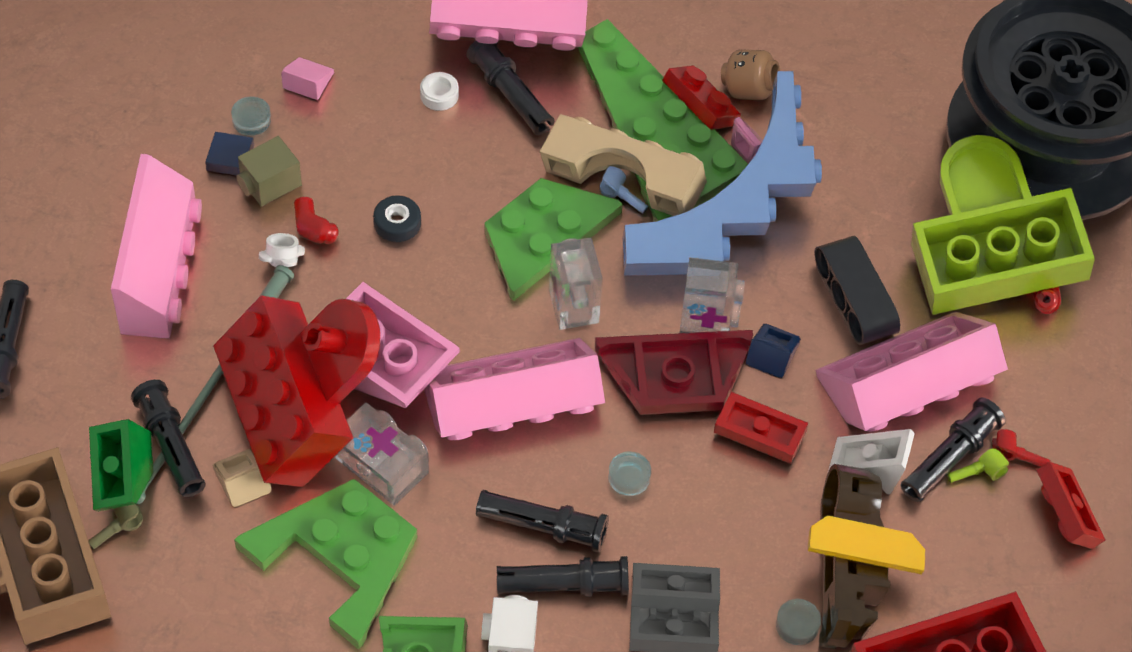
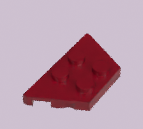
M753 330L595 337V352L640 415L721 411L749 351L753 339Z

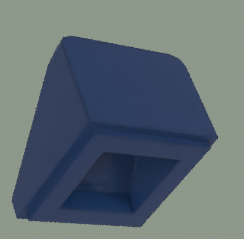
M765 323L752 339L746 364L782 378L792 361L801 338Z

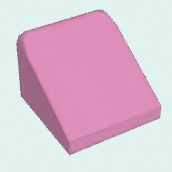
M299 57L283 69L281 73L283 88L318 100L334 74V69Z
M738 117L734 119L731 145L749 164L756 155L763 140L745 121Z

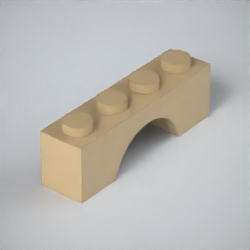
M560 114L540 150L546 172L580 184L591 175L606 170L609 166L632 171L646 182V190L651 208L672 216L693 209L707 183L703 162L694 155L686 152L679 154L664 149L654 141L646 140L643 142L628 137L618 129L611 128L607 130L595 126L589 120L582 117L572 118Z

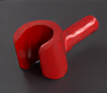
M998 430L997 438L992 439V449L999 450L1008 461L1016 458L1039 467L1051 461L1029 452L1025 448L1018 447L1017 435L1012 430Z

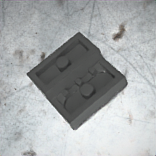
M633 563L629 651L718 652L720 568Z

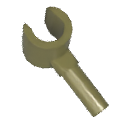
M134 504L114 508L117 519L88 540L90 546L96 549L121 530L132 531L138 529L143 521L139 506Z

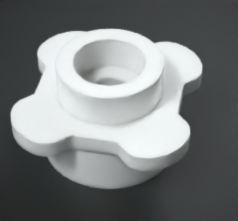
M276 233L267 237L266 249L259 252V259L263 262H269L274 267L278 265L291 267L297 265V258L305 254V248L299 245V241L295 236L286 233Z

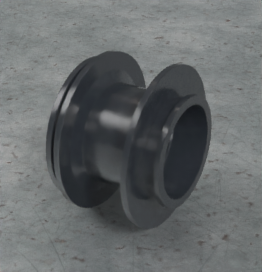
M1004 0L992 8L975 25L965 45L962 58L963 81L953 95L947 115L946 132L949 148L957 141L975 135L992 136L1004 141L1016 152L1020 159L1031 196L1072 188L1082 220L1108 214L1132 199V4L1125 0Z

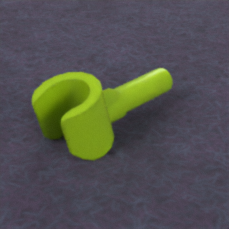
M989 449L981 455L977 462L951 471L947 476L950 483L985 471L995 481L1008 472L1007 466L1009 462L999 450Z

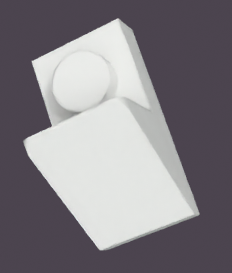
M911 429L837 437L829 469L833 464L866 469L880 477L882 489L889 495L906 469L914 433Z

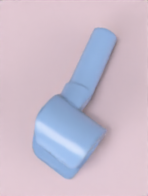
M609 166L600 184L601 193L609 198L618 196L643 214L647 210L648 205L623 186L626 180L625 173L617 167Z

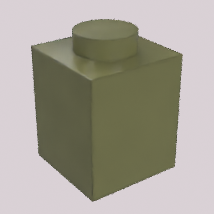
M279 135L238 156L240 174L237 175L238 184L244 194L247 196L252 194L261 207L302 186L300 162Z

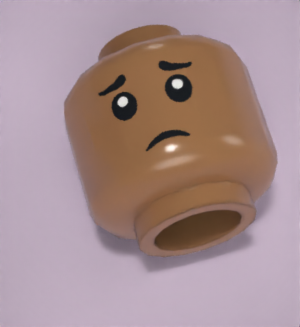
M739 49L731 54L728 63L722 65L721 81L723 85L727 86L730 95L736 99L765 100L772 93L773 83L777 72L780 71L778 61L774 60L772 55L765 50Z

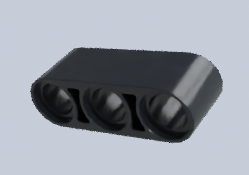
M850 236L817 246L814 250L817 269L854 340L859 345L899 333L901 325L897 309L860 240L856 236Z

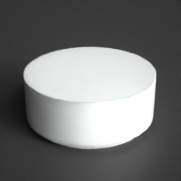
M435 72L427 75L420 84L421 101L426 107L437 111L453 107L459 98L457 80L452 75L444 72Z

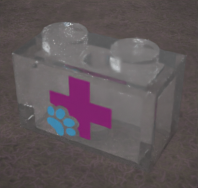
M592 238L566 239L560 243L551 244L549 292L559 330L599 323L603 277Z
M689 257L680 333L730 331V327L738 328L745 284L744 280H737L739 263Z
M368 403L362 405L347 419L353 439L334 458L395 506L429 473V455L426 445L417 436H408L400 430L388 413L383 410L376 411Z

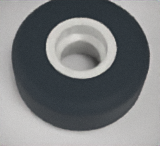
M399 195L387 197L381 200L374 209V228L377 234L385 240L391 242L407 241L413 238L420 230V208L408 197ZM399 215L403 219L396 221L392 220L391 217Z

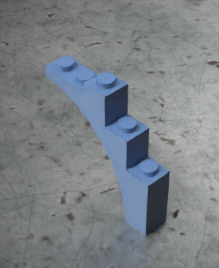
M793 71L777 72L773 83L772 111L767 133L756 155L737 179L714 198L688 212L656 222L625 225L622 237L624 276L720 274L724 261L730 260V239L723 236L766 235L770 222H775L776 200L769 197H811L816 183H821L822 165L820 159L814 158V146H802L804 140L803 123L796 122V109L801 108V86L794 85Z

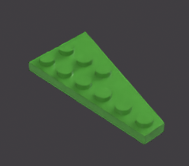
M608 19L585 31L583 45L578 47L591 79L597 85L602 105L610 115L612 128L624 132L628 137L643 142L646 140L654 141L664 149L679 154L681 152L690 153L703 162L707 183L694 208L714 198L737 179L748 163L715 129L710 130L662 81L663 76ZM635 173L641 187V195L653 214V222L673 217L651 208L646 190V182Z

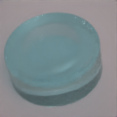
M245 97L238 100L232 107V123L234 128L241 134L249 136L258 135L266 131L271 124L270 107L261 98Z
M629 451L620 453L612 459L609 465L608 480L616 492L633 496L647 489L651 479V465L643 455Z
M792 599L785 602L780 607L776 619L778 634L783 640L793 645H804L813 641L819 632L821 624L819 610L811 602L804 599Z

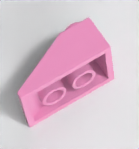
M364 282L346 298L367 304L375 313L380 327L381 339L377 360L370 373L354 388L355 390L406 408L460 352V348Z

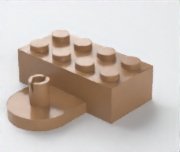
M59 447L0 464V594L5 592L9 594L25 645L111 618L106 595Z

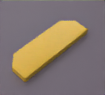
M832 516L824 517L809 529L807 550L809 552L921 575L924 572L925 548L912 533Z

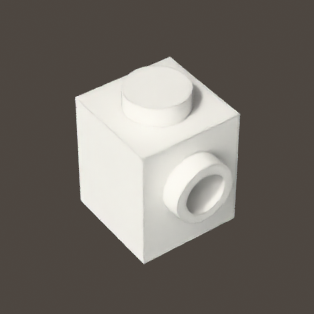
M519 595L493 598L492 614L483 613L481 640H489L488 652H534L538 601L528 600Z

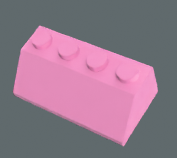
M432 0L429 34H437V37L443 40H458L462 36L473 37L476 41L485 44H494L498 40L514 41L515 45L521 47H534L537 43L552 44V47L557 50H573L575 47H582L586 29L587 0Z
M140 154L111 292L121 334L170 339L172 324L179 323L181 317L182 303L178 295L180 289H186L188 265H185L186 255L192 256L194 252L195 232L192 231L193 222H200L202 202L201 199H195L192 181L147 154Z
M955 311L815 371L817 378L846 423L866 432H873L885 428L888 425L887 421L898 416H912L923 411L924 405L933 401L953 399L959 395V390L968 386L988 384L994 380V375L1006 371L1008 368L996 324Z
M580 338L447 365L424 389L435 429L441 438L447 436L449 440L468 438L472 436V431L488 428L489 431L493 432L507 430L513 427V422L527 419L531 423L546 422L554 418L553 414L569 411L570 414H584L593 411L594 405L605 403L598 355Z

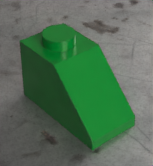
M129 419L89 427L93 510L99 512L137 504L154 472L151 431Z

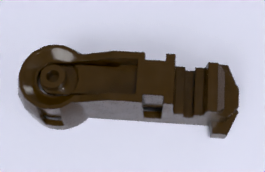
M833 464L829 469L823 487L820 519L832 516L884 527L880 518L882 502V482L880 477L863 468ZM823 554V609L819 647L836 649V647L846 648L852 639L861 640L866 636L878 619V611L867 609L865 605L878 606L890 589L887 567Z

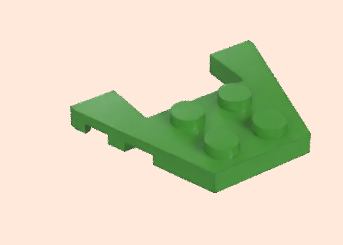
M353 479L240 534L234 541L235 547L263 571L296 541L353 587L356 592L329 617V624L359 650L367 638V632L374 618L378 617L384 605L383 600L392 582L396 581L418 536L417 528Z

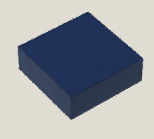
M215 131L205 161L206 170L231 175L240 174L238 156L254 148L253 137Z

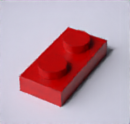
M694 65L669 68L662 79L710 130L731 127L734 125V119L741 116V113L731 104L730 98L718 91L707 80L706 74Z
M731 392L715 423L714 433L791 464L807 432L808 422Z
M1049 461L1036 470L1043 483L1041 492L1047 502L1054 507L1060 519L1058 528L1064 538L1070 543L1090 549L1106 541L1072 469Z

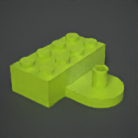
M969 136L957 141L947 150L941 163L940 184L950 215L913 223L911 246L932 315L1090 280L1095 258L1072 188L1031 196L1018 155L1007 143L992 136Z

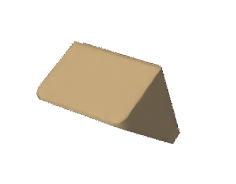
M247 449L212 465L230 503L234 507L243 505L271 492L270 483H264L252 449Z

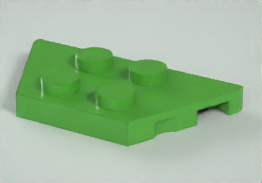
M540 178L484 223V232L490 247L495 252V261L499 271H502L509 297L512 300H516L548 274L551 269H554L622 213L623 203L613 198Z

